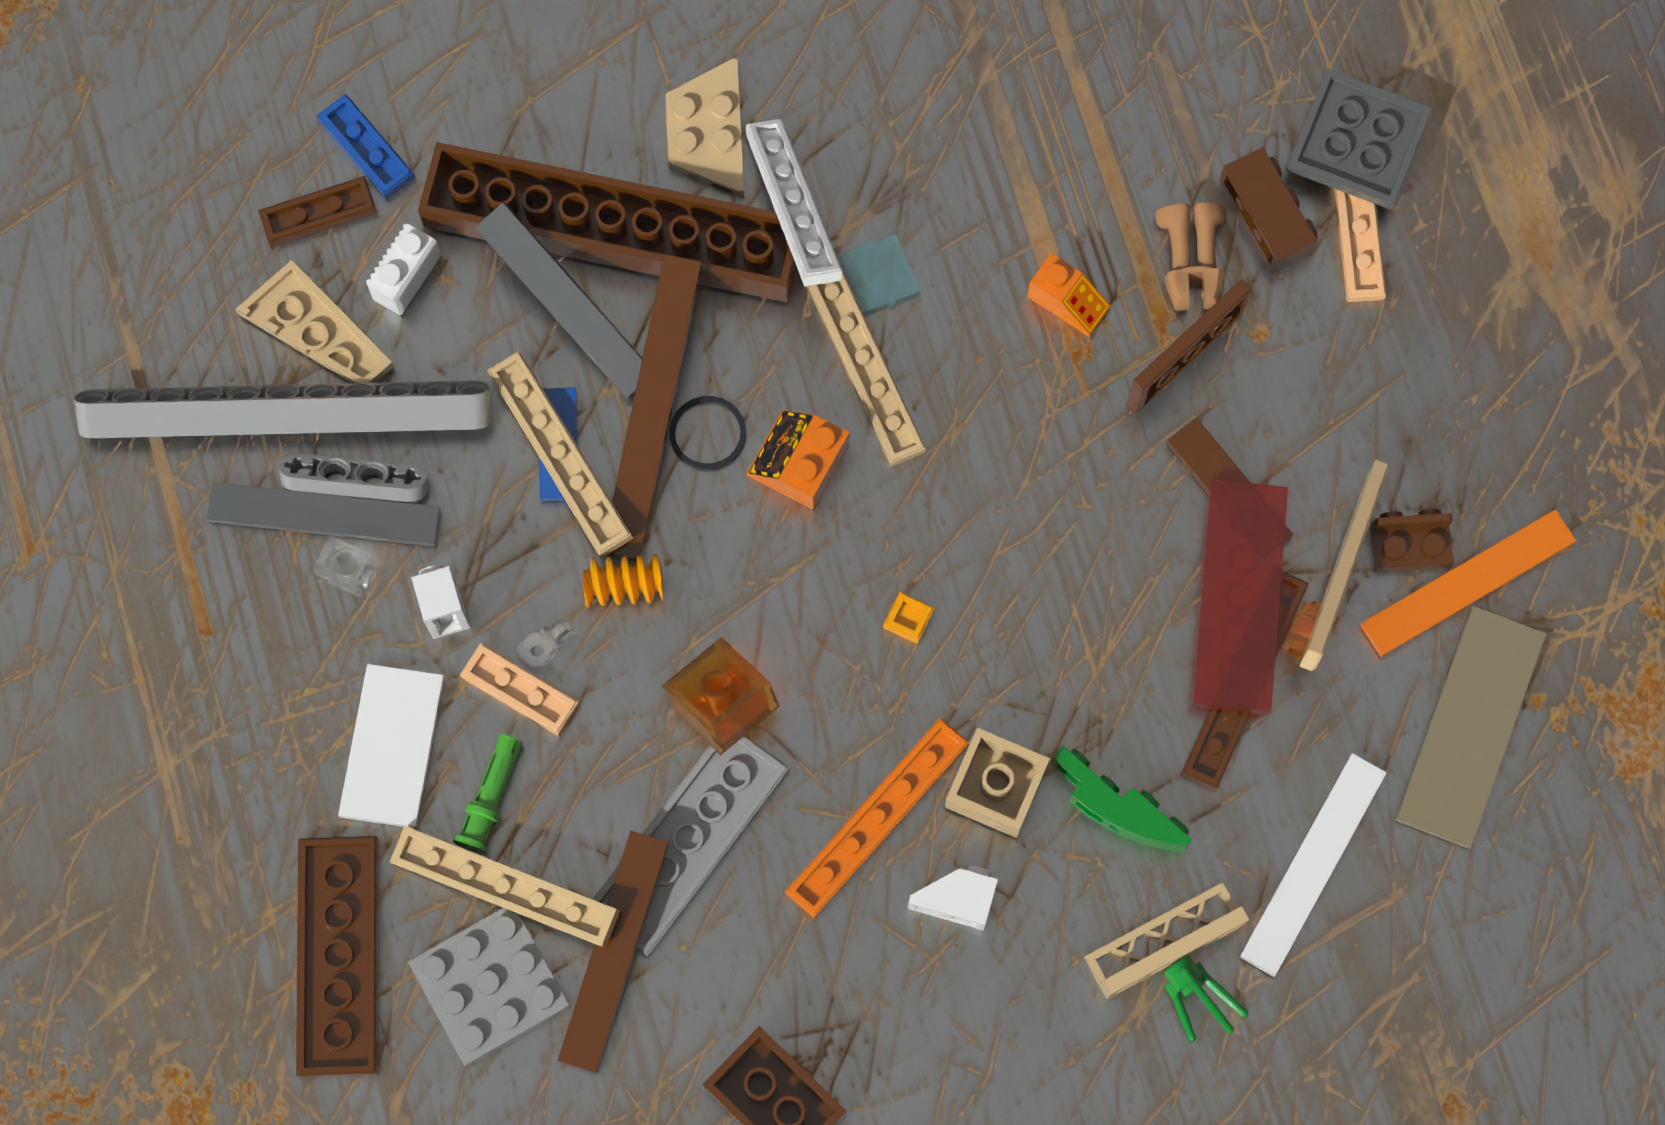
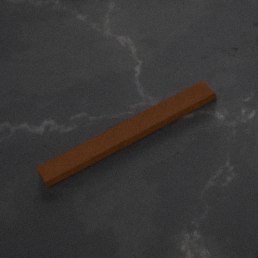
M665 254L663 257L612 500L634 539L608 555L626 556L628 559L636 560L637 555H642L700 278L701 261Z

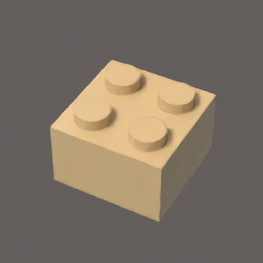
M977 727L946 798L945 808L1017 838L1046 772L1050 758Z

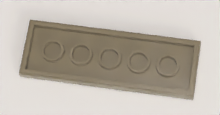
M1472 606L1395 821L1464 848L1470 849L1472 847L1547 633Z

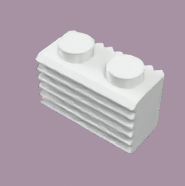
M409 224L403 225L404 230L399 231L400 236L395 237L396 242L391 243L390 249H386L387 255H382L383 261L378 262L379 267H375V273L370 274L371 279L366 280L373 300L398 315L403 314L442 255L434 238Z

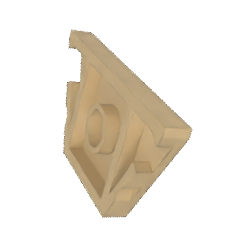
M734 58L665 93L669 168L685 175L692 174L699 181L709 185L715 183L730 189L732 194L740 197L744 196L738 58Z

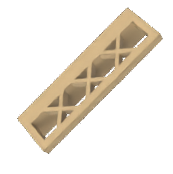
M1222 882L1091 952L1084 959L1108 1000L1173 965L1182 958L1245 926L1250 919L1242 906L1237 908ZM1217 895L1220 896L1229 912L1216 920L1201 917L1204 903ZM1198 906L1196 915L1187 912ZM1178 916L1194 921L1191 933L1181 939L1166 935L1170 920ZM1199 923L1206 924L1205 926L1197 929ZM1164 924L1162 934L1152 931ZM1142 935L1160 939L1157 951L1147 957L1132 954L1135 940ZM1165 941L1171 943L1170 945L1163 948ZM1130 942L1127 952L1118 950V948ZM1109 953L1124 957L1123 969L1108 978L1105 977L1096 961ZM1130 960L1137 961L1128 967Z

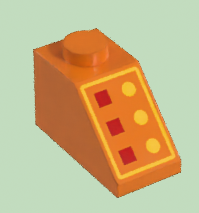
M1053 253L1049 254L1029 283L1027 295L1029 299L1089 338L1111 308V305L1082 272Z

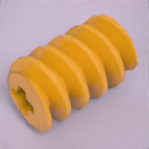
M657 554L652 555L650 565L645 564L642 555H637L634 566H630L627 557L622 556L619 567L614 566L611 557H606L603 568H599L595 558H591L588 569L583 568L586 607L592 606L594 596H597L601 606H606L610 595L613 596L617 605H622L625 594H628L632 604H637L641 593L644 594L647 603H652L656 592H659L664 602L662 566Z

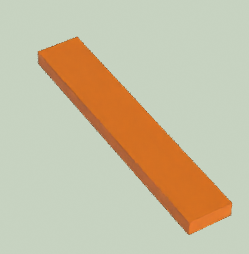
M1555 509L1361 623L1360 627L1382 658L1574 545L1577 540Z
M939 718L786 889L785 894L815 919L964 752L970 742L943 719Z

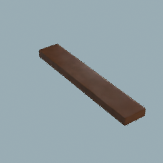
M1275 567L1273 568L1182 769L1181 776L1214 791L1217 790L1307 590L1308 582Z
M630 831L607 903L608 906L620 910L606 948L594 944L558 1061L598 1073L667 854L669 842Z

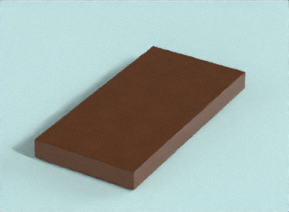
M1241 279L1133 380L1127 404L1135 412H1140L1243 315L1251 293V287Z

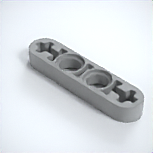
M304 453L286 455L279 463L280 482L285 488L293 491L402 502L421 500L428 492L427 473L422 467L414 464ZM335 471L344 474L342 478L337 480H330L325 477L328 473ZM370 475L382 478V480L373 484L363 481L365 477Z

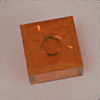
M722 637L662 685L673 710L720 756L780 707L770 682Z

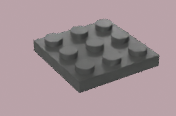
M1327 68L1286 170L1392 210L1432 107Z

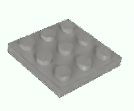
M505 908L494 912L408 961L465 1067L570 1008L567 999L518 913Z

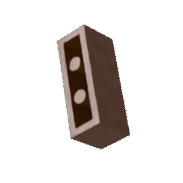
M1264 147L1225 165L1221 173L1220 182L1272 273H1275L1312 255L1318 242V233L1313 222L1310 219L1305 220L1299 210L1300 202L1295 191L1291 187L1287 189L1281 179L1282 171L1279 163L1273 156L1269 157Z

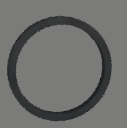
M716 396L697 397L683 404L675 413L670 425L671 444L676 455L687 465L700 470L719 469L734 461L742 451L746 440L745 422L739 410L729 401ZM716 403L729 409L739 422L740 439L738 445L728 457L715 463L696 462L688 458L677 444L675 437L677 423L685 411L697 404Z

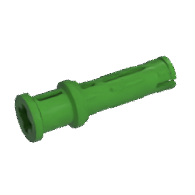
M499 734L495 750L475 800L470 801L465 808L468 814L460 834L454 836L453 842L470 851L481 854L486 853L488 847L485 843L492 824L497 823L500 816L498 815L497 807L516 757L522 747L523 742L521 740H517V738L507 734Z

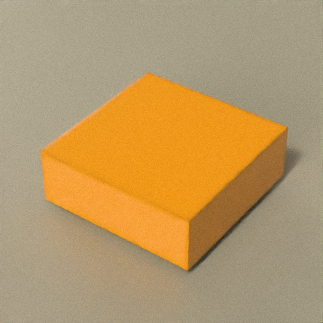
M900 591L883 624V628L918 644L935 608Z

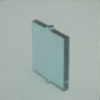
M896 234L872 243L865 241L864 246L839 254V260L863 315L885 306L893 308L896 302L920 294V289Z

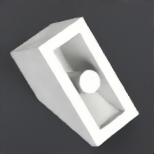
M969 866L968 870L959 868L910 895L908 909L984 931L998 879L992 878V872L981 867Z

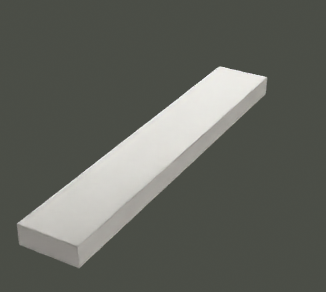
M782 119L746 124L748 142L804 287L842 281V269Z
M1353 753L1350 755L1239 958L1272 977L1276 976L1387 772Z

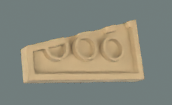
M292 260L235 309L240 316L351 383H376L394 367L392 361Z

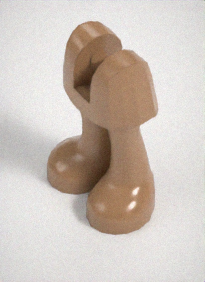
M1209 202L1197 203L1193 206V221L1197 235L1198 266L1192 267L1189 239L1190 206L1186 203H1179L1157 209L1155 211L1156 223L1160 228L1168 230L1171 238L1172 271L1168 272L1165 276V282L1175 311L1189 310V287H1201L1203 309H1210L1221 299L1224 287V270L1216 267L1215 234L1216 228L1221 226L1226 220L1225 206Z

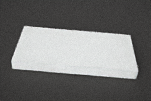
M367 664L338 813L340 818L399 827L407 826L417 829L445 681L444 675Z

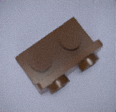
M1426 509L1419 511L1418 515L1403 516V513L1399 511L1385 512L1380 514V518H1376L1370 527L1375 572L1449 568L1454 564L1449 528L1453 522L1452 513L1441 514L1440 509Z

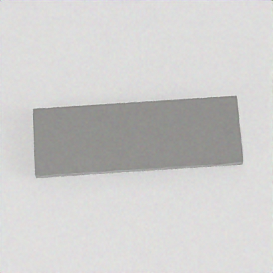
M728 722L642 833L670 843L637 946V950L647 958L650 957L790 771L787 765ZM619 865L592 900L607 905Z

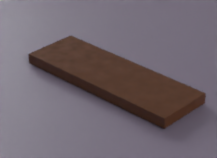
M377 836L298 839L296 1076L303 1078L378 1075L379 838Z

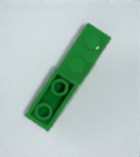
M1063 745L1052 757L1051 765L1077 788L1072 793L1069 802L1098 824L1122 837L1163 850L1183 852L1189 846L1192 839L1187 836L1189 833L1188 828L1176 817L1171 816L1168 819L1157 808L1160 804L1147 791L1142 790L1139 793L1132 787L1122 798L1117 794L1120 791L1119 787L1105 775L1099 778L1088 768L1091 765L1089 760L1074 748L1069 751Z

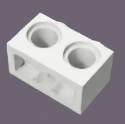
M441 565L428 566L419 571L420 575L411 577L423 621L433 639L470 629L460 590L449 566L444 568Z

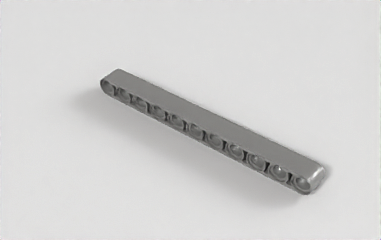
M483 381L92 389L82 391L74 396L78 432L80 436L85 438L474 430L488 427L493 422L490 385Z

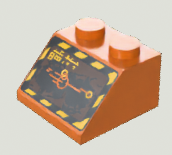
M782 410L746 475L814 510L849 447V432L817 415Z

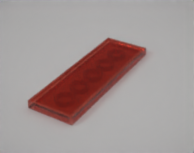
M1214 479L1210 481L1192 706L1262 714L1271 713L1288 487Z

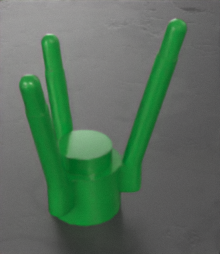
M1189 955L1176 962L1164 972L1169 981L1164 988L1173 1000L1189 1041H1195L1196 1035L1179 994L1181 992L1185 998L1196 993L1227 1033H1232L1234 1028L1204 990L1203 986L1205 983L1242 1017L1248 1016V1011L1206 972L1200 962L1195 964Z

